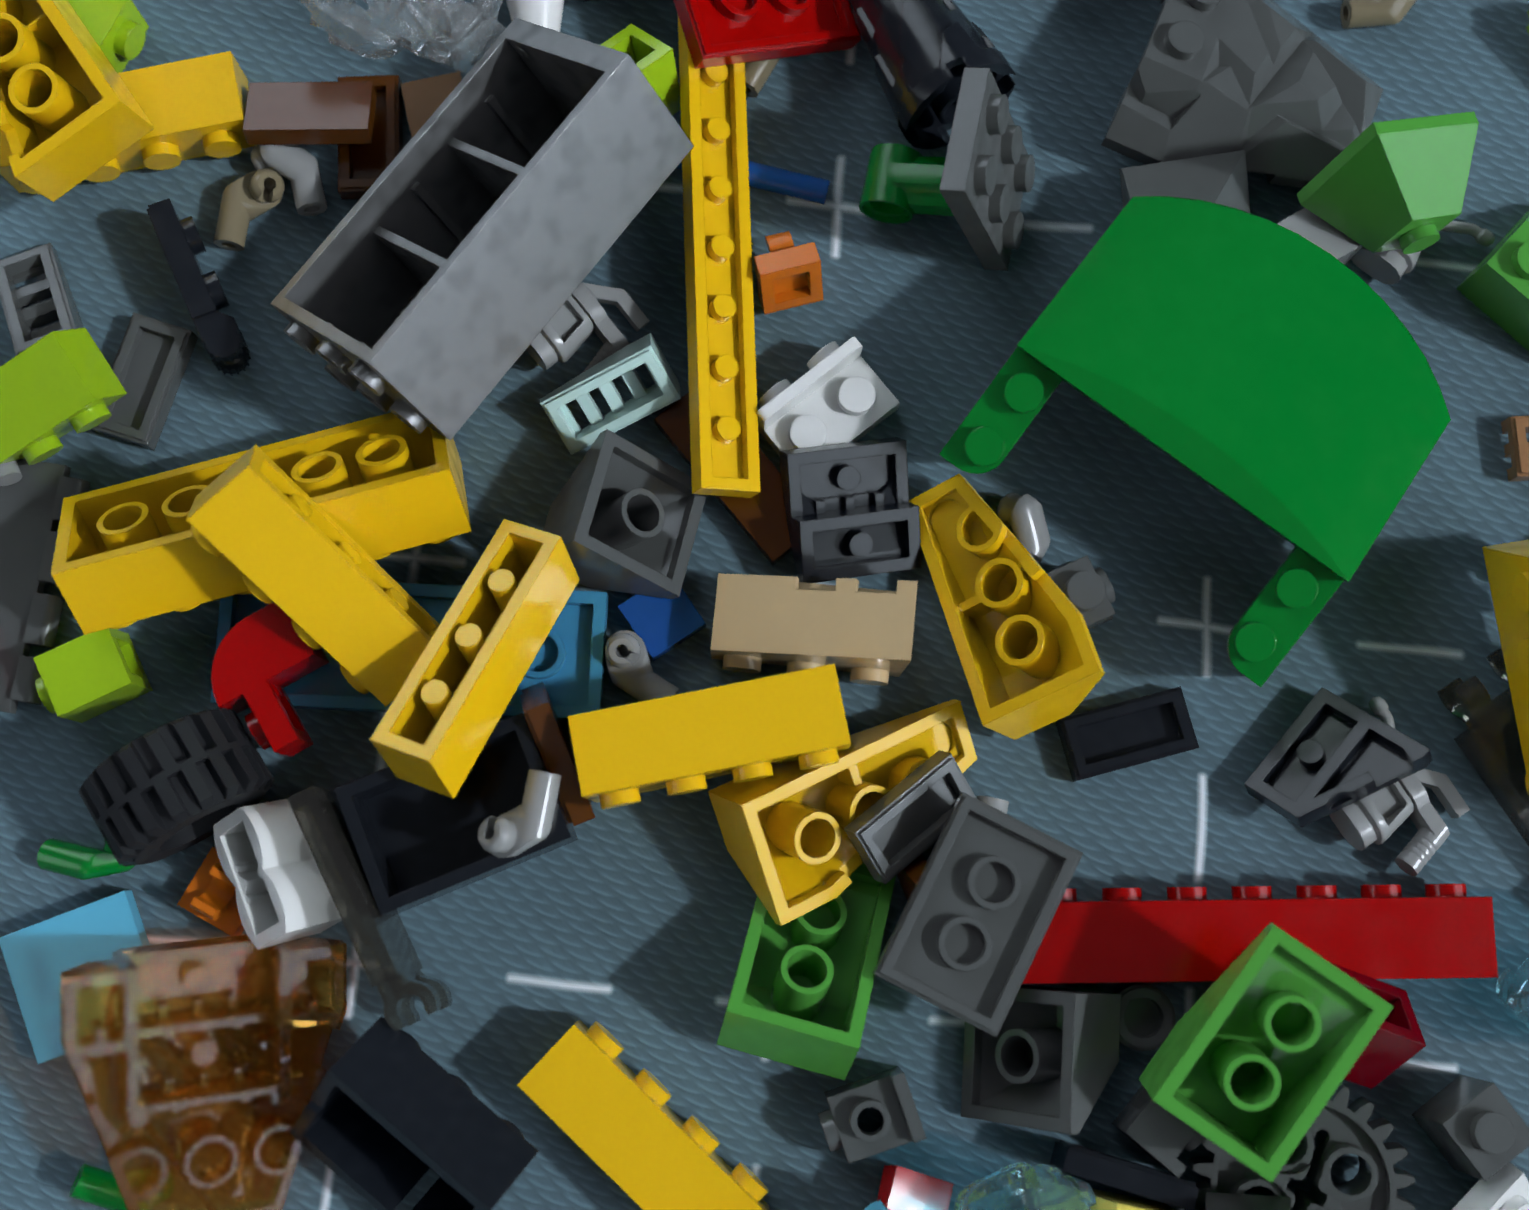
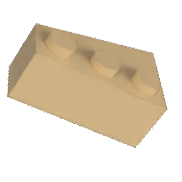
M718 573L710 648L711 659L723 660L722 669L741 673H760L761 664L787 666L786 673L835 663L836 671L851 672L850 682L864 685H888L889 676L899 677L912 660L918 581L897 580V591L859 588V580L854 578H836V585L799 582L797 576Z

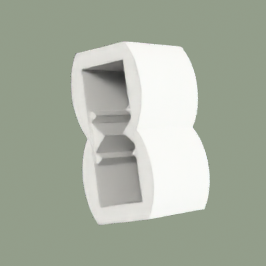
M304 796L239 807L213 825L214 842L219 861L225 874L236 887V903L242 925L249 939L258 950L321 933L348 917L345 884L335 866L325 856L323 825L314 808Z

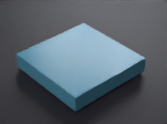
M132 890L118 892L0 937V947L37 1064L51 1061L98 1043L108 1037L124 1033L172 1014Z

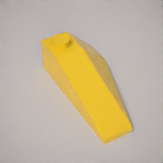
M957 474L910 499V503L919 506L920 545L982 726L1016 740L1071 715L1105 675L1082 613L961 474Z
M952 699L850 735V748L838 751L839 763L800 770L798 760L772 765L773 776L734 783L731 780L708 791L727 851L776 924L783 926L837 898L852 883L849 876L863 863V860L844 828L939 750L951 753L962 773L977 760L960 700Z

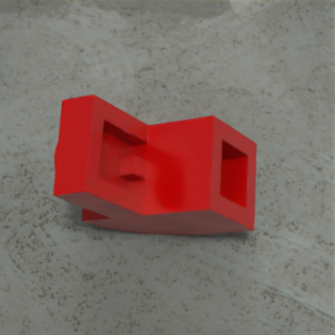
M272 602L239 621L222 639L212 664L211 684L213 694L219 708L232 709L236 714L250 707L252 712L245 715V721L257 743L264 750L272 747L274 752L292 757L314 743L284 688L326 665L329 661L322 648L315 650L298 636L292 626V619L278 605Z

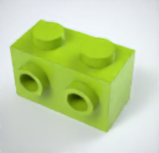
M86 328L52 331L0 366V464L25 459L28 465H34L53 456L64 447L59 440L61 437L73 429L79 434L103 423L112 415L107 407L127 394Z

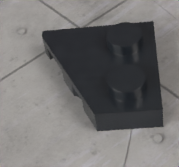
M1322 687L1244 785L1249 795L1303 828L1426 768L1432 761L1430 749Z

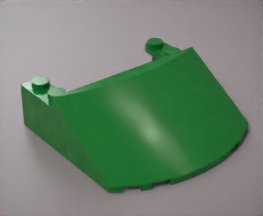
M1133 196L1017 344L1015 351L939 455L960 470L968 473L982 474L995 469L1004 461L1063 380L1291 543L1295 548L1234 625L1227 640V652L1233 666L1259 687H1262L1344 581L1349 582L1451 419L1441 388L1426 357L1408 329L1371 287L1330 253L1301 235L1268 219L1233 207L1203 200L1170 196Z

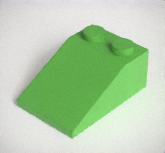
M862 863L849 876L852 883L837 898L783 926L774 922L758 896H756L717 1045L845 1081L861 1044L875 978L873 971L879 959L896 876L885 885L874 880L866 865Z
M1270 922L1176 1023L1138 1079L1154 1102L1272 1183L1394 1006Z

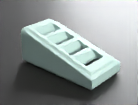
M649 333L542 397L540 404L572 455L592 445L599 434L606 429L615 433L681 399L680 384L653 335ZM645 364L655 382L648 389H646L635 370L636 367ZM619 376H622L633 395V398L627 402H624L612 381ZM596 388H599L612 410L604 416L589 393ZM575 399L591 423L582 430L566 405Z

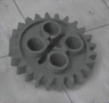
M1342 1083L1338 1086L1272 1183L1206 1137L1201 1143L1209 1150L1208 1156L1190 1157L1188 1162L1194 1171L1206 1176V1180L1196 1182V1187L1199 1188L1198 1201L1206 1202V1192L1244 1194L1251 1187L1263 1186L1270 1189L1271 1196L1291 1197L1292 1210H1415L1414 1205L1397 1194V1189L1414 1184L1415 1177L1406 1170L1393 1167L1394 1164L1408 1155L1407 1149L1398 1142L1382 1143L1395 1128L1392 1123L1384 1117L1367 1122L1372 1114L1374 1105L1363 1096L1354 1100L1347 1107L1349 1088ZM1319 1130H1326V1139L1314 1151L1316 1133ZM1345 1154L1357 1155L1359 1169L1355 1177L1346 1183L1332 1182L1330 1172L1335 1160ZM1307 1176L1313 1182L1309 1192L1297 1189L1293 1194L1287 1187L1291 1177L1296 1180H1303Z

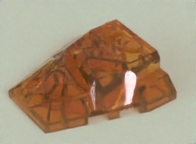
M243 934L122 948L113 952L111 960L87 962L60 973L61 1044L85 1100V1105L96 1127L127 1210H283L303 1147L290 1132L306 1105L310 1102L313 1090L316 1091L327 1072L322 1065L333 1029H341L347 1010V944L343 940L304 937L258 950L248 935Z

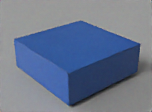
M681 589L680 596L674 599L635 594L618 606L619 611L634 633L639 635L644 641L647 652L653 661L706 627L705 621L683 589Z

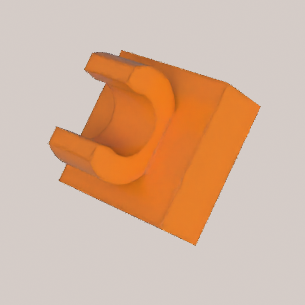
M789 231L765 236L769 253L754 256L758 296L764 315L822 301L821 260L815 242L794 246Z
M212 847L177 905L232 937H240L244 927L238 913L236 887L225 874L219 861L216 847Z

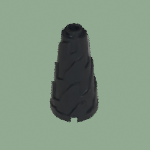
M850 0L856 13L857 28L875 62L877 79L897 119L901 132L913 147L935 149L949 144L950 136L947 130L951 129L953 125L964 67L990 68L1001 94H1006L1009 98L1015 83L1009 74L1016 75L1012 67L985 33L975 23L969 21L953 0Z

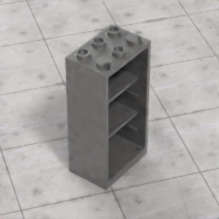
M514 18L270 304L290 322L283 331L312 355H315L317 352L327 361L328 364L324 369L338 382L352 392L358 390L365 398L385 413L390 410L397 418L418 434H421L428 426L451 441L694 145L629 54Z

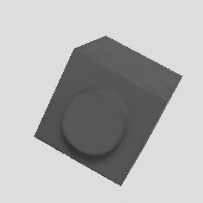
M1460 1075L1411 1114L1453 1169L1484 1181L1491 1178L1529 1146V1127L1493 1082Z

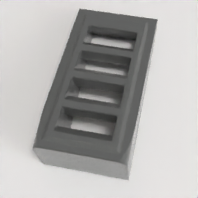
M51 243L0 260V300L16 355L52 331L84 328L56 250ZM41 274H46V279L16 289V284ZM52 296V299L43 301V302H41V303L32 305V306L27 307V308H23V307H25V306H28V305H30V304L39 302V301H41V300H44V299L49 298V297ZM59 320V322L32 331L34 328Z

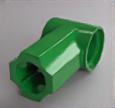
M881 143L875 145L871 149L859 203L860 211L873 220L891 224L909 222L913 218V214L954 216L939 190L946 157L923 156L919 151L902 144Z

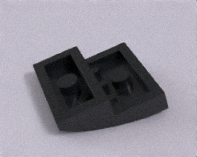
M892 437L779 451L786 520L799 582L818 583L836 580V578H853L922 568L919 506L909 502L906 440Z

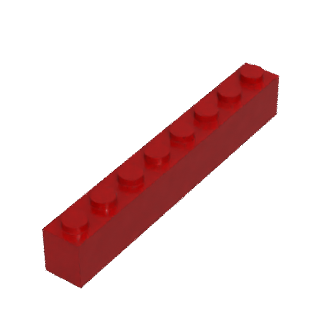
M1401 884L1360 885L1361 898H1337L1336 885L1296 886V899H1272V886H1231L1232 899L1207 900V887H1167V900H1142V887L1102 888V901H1077V888H1067L1022 984L1216 981L1270 922L1328 962L1374 979L1498 978L1492 897H1467L1466 884H1424L1425 897H1402Z

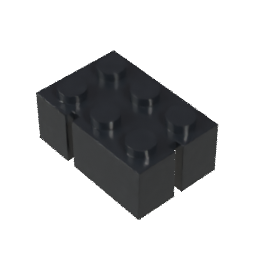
M524 713L497 723L454 799L399 779L389 767L334 789L380 915L399 914L578 840L572 823L569 824L560 800L557 798L552 827L545 840L515 857L506 858L494 856L492 853L485 851L479 844L478 829L484 819L491 815L498 817L522 804L529 769L548 772Z
M383 1016L328 1069L311 1097L312 1100L306 1105L290 1132L294 1138L377 1210H395L430 1168L440 1177L412 1210H492L539 1152L524 1138V1135L515 1124L500 1118L473 1095L472 1090L464 1080L456 1075L449 1074L421 1050L420 1045L413 1036L397 1029Z

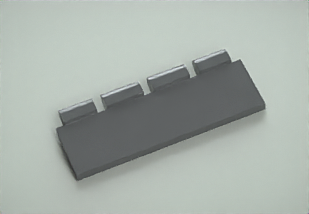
M25 459L16 460L22 474V479L9 486H0V712L16 714L18 702L37 705L42 703L35 686V680L41 676L33 657H30L29 653L31 645L50 649L54 648L64 605V598L43 594L45 584L57 586L51 576V568L63 498L89 492L91 484L86 480L69 477L71 468L66 465L47 462L28 465Z

